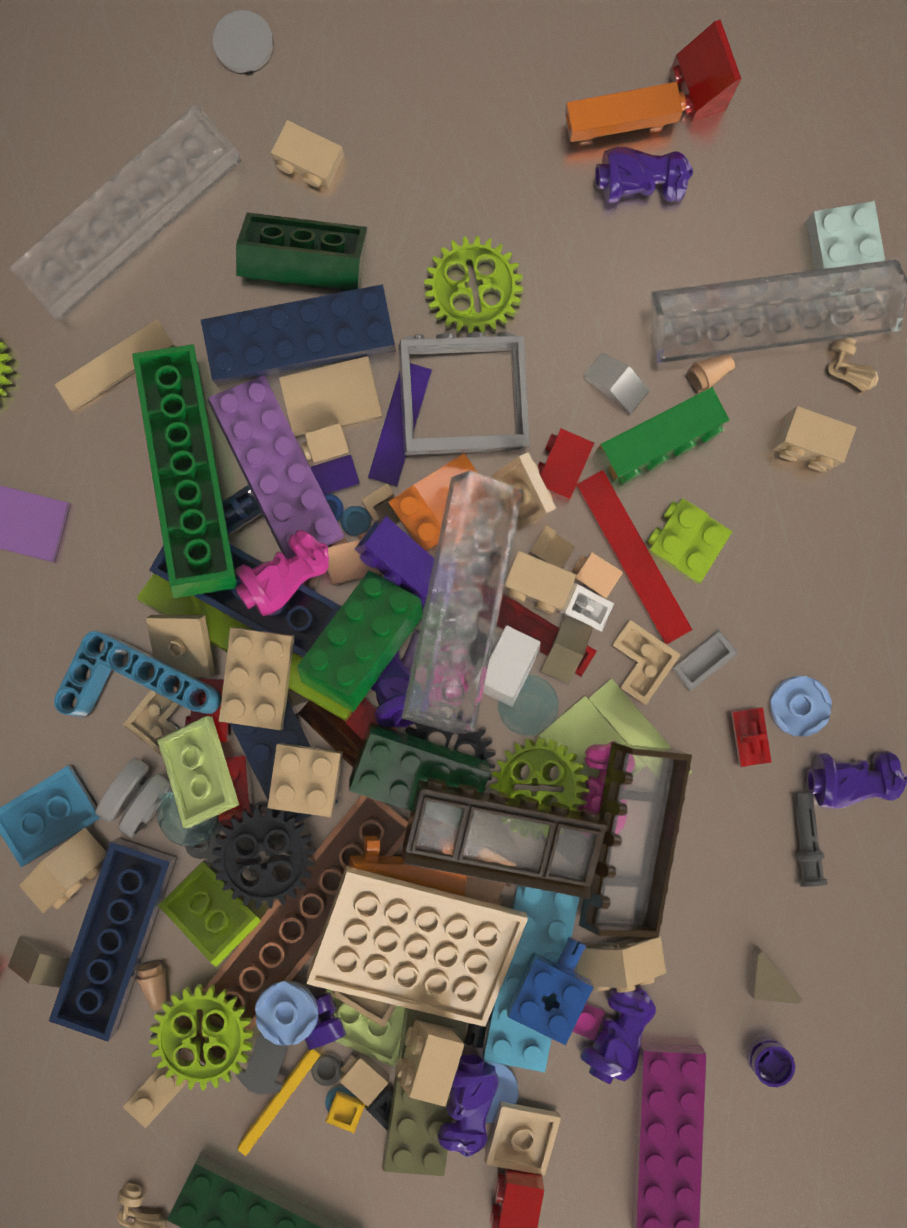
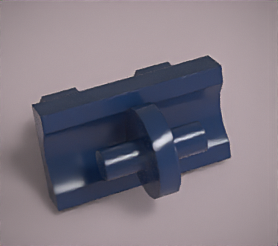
M249 485L222 501L228 536L262 514Z

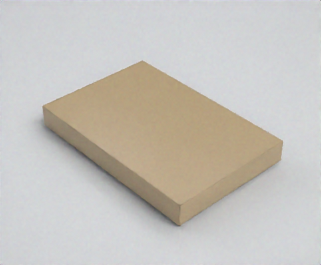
M368 356L279 377L291 430L295 438L337 423H341L343 427L383 417Z

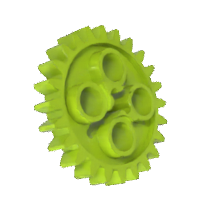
M464 236L462 246H458L452 240V250L450 252L446 248L441 247L442 259L435 256L432 257V262L436 268L427 267V274L433 277L432 279L424 280V286L432 288V290L425 292V298L434 299L429 304V310L439 309L435 319L439 321L446 318V329L455 324L456 334L458 335L463 328H467L468 333H473L474 329L485 333V327L488 326L495 333L497 321L504 326L507 325L505 314L515 316L516 311L511 305L520 306L521 299L515 296V294L523 293L524 288L515 285L523 279L522 274H514L519 268V263L509 264L512 253L509 252L502 255V244H499L495 249L491 248V238L486 241L485 245L480 244L479 236L475 237L474 244H469L467 237ZM468 260L472 261L475 283L478 286V299L481 306L480 313L475 311L473 292L469 287L470 276L466 264ZM482 263H489L494 267V271L489 275H483L477 268ZM458 268L464 272V277L461 280L454 281L448 277V272L451 269ZM494 292L499 296L500 301L495 305H489L484 301V295ZM458 298H465L469 301L470 306L464 311H459L453 306V303Z
M538 737L535 745L533 740L526 739L525 748L521 744L515 743L516 753L514 754L506 750L504 753L508 760L506 762L497 761V764L502 768L501 772H492V775L498 778V783L490 784L489 787L508 794V798L520 800L522 796L537 799L539 804L548 805L549 800L555 796L558 803L569 806L570 810L579 811L577 809L578 805H587V802L580 797L581 794L589 792V789L581 787V783L588 780V776L579 775L578 773L584 768V764L573 763L578 755L572 752L567 754L568 746L561 744L557 748V741L550 739L546 744L544 738ZM525 765H528L530 768L529 776L525 780H523L521 778V769ZM557 765L560 773L558 778L552 781L550 770ZM514 785L563 786L565 790L563 792H534L530 790H514ZM505 816L501 819V823L508 824L512 822L509 830L513 832L520 830V836L528 837L531 833L533 839H540L543 833L544 837L547 838L550 825ZM561 828L560 834H563L564 829Z
M201 984L197 985L195 993H192L187 986L183 989V998L177 992H174L171 996L173 1004L166 1000L161 1006L166 1013L157 1011L154 1015V1018L160 1023L152 1024L150 1027L152 1032L158 1034L149 1040V1044L158 1045V1048L151 1053V1056H161L162 1060L157 1065V1068L165 1066L169 1068L165 1076L167 1079L176 1074L178 1076L177 1086L185 1079L188 1080L189 1090H192L195 1083L199 1082L202 1091H205L209 1081H211L216 1089L220 1085V1077L229 1083L232 1079L230 1070L239 1074L242 1068L238 1062H247L249 1057L243 1051H250L253 1044L245 1041V1039L251 1038L254 1031L245 1029V1027L250 1024L252 1019L241 1017L246 1009L245 1006L237 1009L234 1007L238 997L235 996L229 1001L225 999L226 989L221 991L219 995H216L214 985L210 986L207 993L203 991ZM198 1009L203 1011L202 1035L208 1037L203 1044L205 1065L200 1063L201 1039L195 1037L200 1030ZM213 1013L221 1015L224 1019V1025L221 1027L213 1026L209 1021V1015ZM184 1015L189 1017L192 1021V1028L184 1029L180 1027L177 1021L178 1016ZM216 1045L223 1047L226 1057L222 1059L214 1057L211 1053V1047ZM184 1047L191 1049L194 1059L190 1061L182 1059L179 1049Z

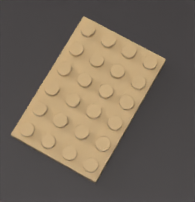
M346 866L308 970L306 983L486 1027L528 917L526 912Z

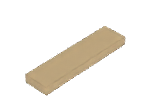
M156 319L54 385L69 409L73 412L133 374L135 369L132 353L175 347L160 321Z

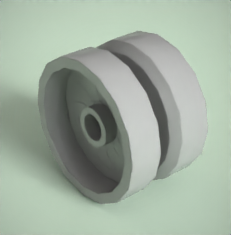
M136 757L119 773L95 811L97 816L108 823L116 820L123 813L119 821V831L131 839L153 817L171 786L169 779L160 773L152 775L144 783L149 772V766Z

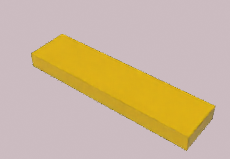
M322 1046L305 1051L283 1081L280 1092L273 1094L240 1139L237 1146L239 1152L245 1156L249 1153L318 1060L323 1050Z

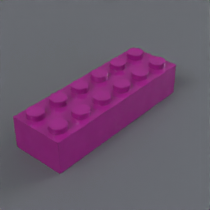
M641 1043L638 1068L632 1228H699L707 1055L700 1045Z

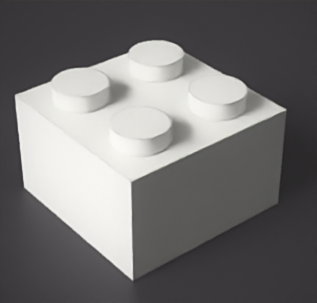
M507 625L503 633L497 631L490 645V654L492 655L489 661L483 659L476 673L479 691L513 707L539 654L541 642Z

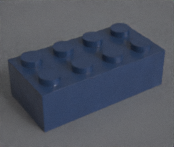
M289 693L287 694L282 730L230 723L268 801L277 744L286 743L315 748L296 707L293 706ZM338 792L336 794L335 804L341 800ZM273 809V812H274V814H276V815H277V814L279 813V811H280V810H277V809ZM285 811L284 814L286 819L295 814L294 824L312 816L311 814Z

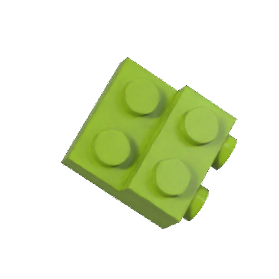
M681 498L678 503L672 501L663 515L667 518L665 524L661 529L656 527L647 540V543L651 544L648 551L653 556L700 584L733 531L709 517L705 511Z

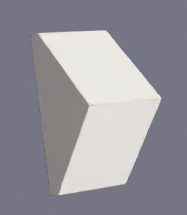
M603 352L583 375L587 381L629 415L650 391L630 366Z
M573 583L563 610L558 613L603 631L614 603Z

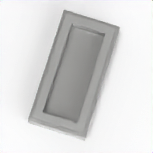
M717 629L677 661L671 669L688 691H692L737 655L738 652L723 633Z

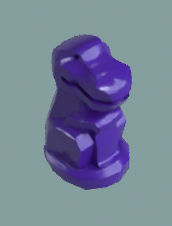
M618 146L604 151L602 164H597L595 168V183L597 189H602L606 203H618L622 195L642 193L645 196H650L654 193L655 184L662 185V197L666 201L679 202L685 196L688 180L693 175V168L684 154L678 151L659 156Z
M398 650L371 688L372 691L376 692V699L379 704L374 717L380 726L387 728L411 726L428 706L426 691L418 679L402 664Z
M881 751L874 756V770H868L869 765L865 760L859 759L853 763L845 761L835 762V759L828 753H820L814 760L813 769L808 771L807 785L809 792L814 794L820 807L840 809L874 797L893 801L903 793L907 784V776L901 769L897 755L891 751Z
M635 987V990L620 993L617 992L616 988L610 991V998L607 999V1003L611 1009L619 1012V1017L617 1020L605 1018L603 1021L604 1029L599 1033L594 1045L584 1048L580 1054L581 1060L591 1066L589 1073L608 1084L612 1083L613 1078L626 1081L635 1073L644 1028L656 1014L654 1002L641 987Z
M464 1055L460 1057L450 1090V1102L446 1107L448 1115L456 1119V1123H443L438 1131L440 1146L451 1152H459L464 1157H469L479 1152L486 1145L488 1140L485 1127L486 1116L499 1083L495 1066L484 1062V1059L479 1056Z

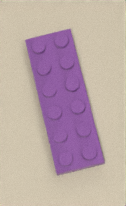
M265 375L208 397V403L285 557L290 558L295 555L288 545V539L297 530L307 531L318 542L325 543L327 546L343 540L344 535Z

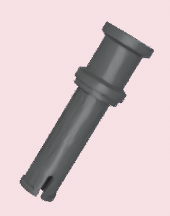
M809 791L793 793L800 841V851L796 855L797 860L801 864L802 880L799 881L800 887L827 885V879L824 878L822 859L825 857L822 850H819L814 794H811Z

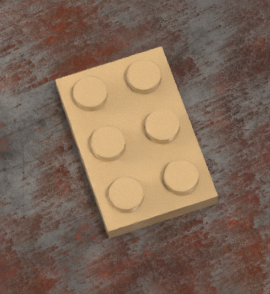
M236 627L230 628L220 722L274 730L283 729L294 635Z

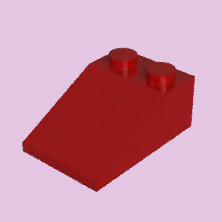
M721 19L714 21L678 52L672 67H670L672 81L677 82V85L679 84L680 90L685 95L686 110L683 112L685 114L689 113L692 122L726 111L742 79Z

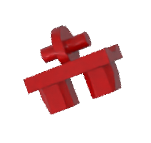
M763 707L731 712L739 766L747 767L772 763Z

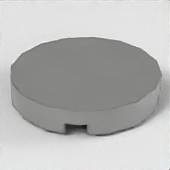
M237 10L226 14L217 23L213 32L212 45L218 60L227 69L236 73H245L251 70L253 72L259 70L269 61L273 52V35L268 23L260 15L249 10Z

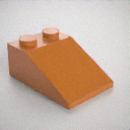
M463 453L390 500L388 504L410 537L428 552L496 506L498 502L466 454Z

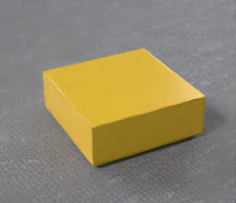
M337 1090L325 1122L355 1133L365 1104L359 1098Z

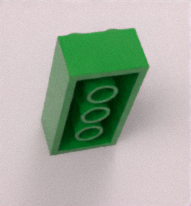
M711 387L601 443L595 452L611 483L620 481L621 485H624L637 478L641 474L640 470L647 467L648 471H651L669 460L668 455L674 453L678 457L692 450L697 445L695 441L701 439L703 443H706L716 438L725 431L723 426L730 419L714 388Z
M368 570L297 665L301 682L354 713L423 617L421 599Z

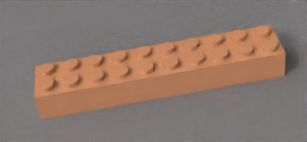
M361 795L311 856V858L315 859V866L306 868L313 872L312 877H302L306 883V888L300 889L295 887L297 891L295 899L286 894L285 905H282L276 899L273 907L265 912L260 918L261 922L243 939L203 988V991L207 993L210 986L214 985L216 995H219L221 991L226 989V1000L229 1001L235 996L238 997L234 1007L236 1009L242 1006L246 1007L241 1017L252 1019L250 1024L245 1027V1029L252 1030L256 1025L257 1019L255 1006L261 993L274 983L285 980L292 981L316 951L343 876L344 866L349 865L350 856H364V836L378 837V840H380L379 856H393L404 842L409 818L391 804ZM198 1009L200 1030L195 1037L201 1039L200 1061L206 1064L203 1044L208 1037L202 1035L203 1011ZM217 1013L209 1015V1021L213 1026L221 1027L224 1025V1019L221 1015ZM181 1015L177 1020L180 1027L184 1029L192 1028L191 1019ZM217 1045L211 1047V1053L214 1057L219 1059L226 1057L223 1047ZM186 1048L189 1052L193 1054L191 1049Z

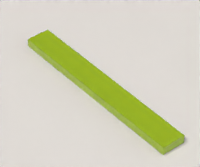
M154 573L136 597L139 602L161 615H205L210 643L225 652L228 651L230 628L251 629L193 595L173 598L170 582ZM292 653L288 688L347 721L352 713L350 710L301 682L297 665L303 658Z

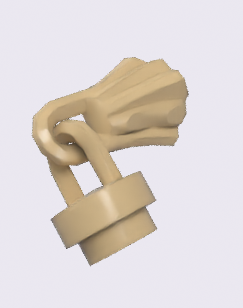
M838 335L837 340H833L831 349L839 353L836 360L829 363V373L850 382L862 392L871 390L877 385L879 379L876 370H874L872 365H856L842 361L845 354L854 356L857 349L855 347L856 340ZM840 366L847 368L845 374L835 370H838Z
M127 1183L119 1190L117 1201L124 1205V1208L117 1214L118 1223L128 1228H168L166 1220L161 1214H144L131 1210V1207H139L142 1204L143 1193L139 1185ZM128 1216L135 1217L134 1223L125 1220Z

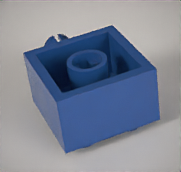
M572 937L567 938V942L557 962L533 953L506 1009L508 1018L563 1045L567 1044L594 988L590 979L574 971L587 945L579 940L576 942V939ZM551 993H554L556 1001H550L549 1004H545L543 996L549 997Z

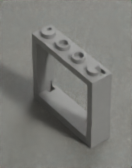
M504 331L497 333V337H485V333L473 332L466 334L467 338H454L452 333H443L436 335V339H424V335L415 334V336H405V340H400L398 349L404 455L522 451L529 448L524 336H515V333ZM511 351L515 435L414 439L410 354Z

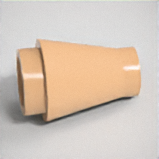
M729 353L695 362L687 370L688 379L697 391L707 390L729 371L733 370L735 363Z
M160 961L145 963L137 968L138 975L135 978L149 1004L150 1010L163 1009L161 1005L165 1000L167 1001L166 968L162 967Z

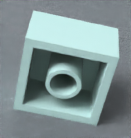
M875 201L814 211L806 220L816 280L875 271L886 262Z

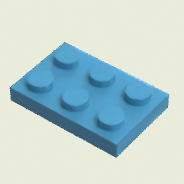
M68 765L0 808V834L20 867H23L75 835L84 827L86 828L99 820L100 817L95 814L96 805L71 765Z

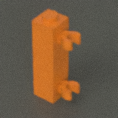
M677 82L567 102L565 117L570 142H581L596 137L649 127L656 128L665 124L679 122L682 112L686 110L684 92H679Z
M364 836V856H350L349 865L344 866V870L348 866L465 897L466 875L404 864L403 857L379 856L380 840H378L377 836ZM439 837L438 851L452 855L455 842H452V838Z

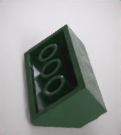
M247 212L236 242V276L246 277L251 280H273L283 284L298 283L306 284L310 287H331L341 291L359 289L367 227Z

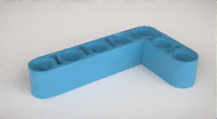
M91 631L82 639L54 699V706L59 713L79 718L85 717L92 711L111 670H114L192 711L212 714L218 710L222 701L221 694L215 687L115 636L98 631ZM101 641H103L104 647L99 653L98 647ZM128 653L129 660L128 663L124 666L123 659L124 656ZM154 666V675L149 679L148 671ZM90 669V676L85 680V673ZM179 679L180 687L174 692V682ZM205 691L206 700L200 706L199 697ZM76 696L77 702L75 707L72 708L71 703L73 698Z

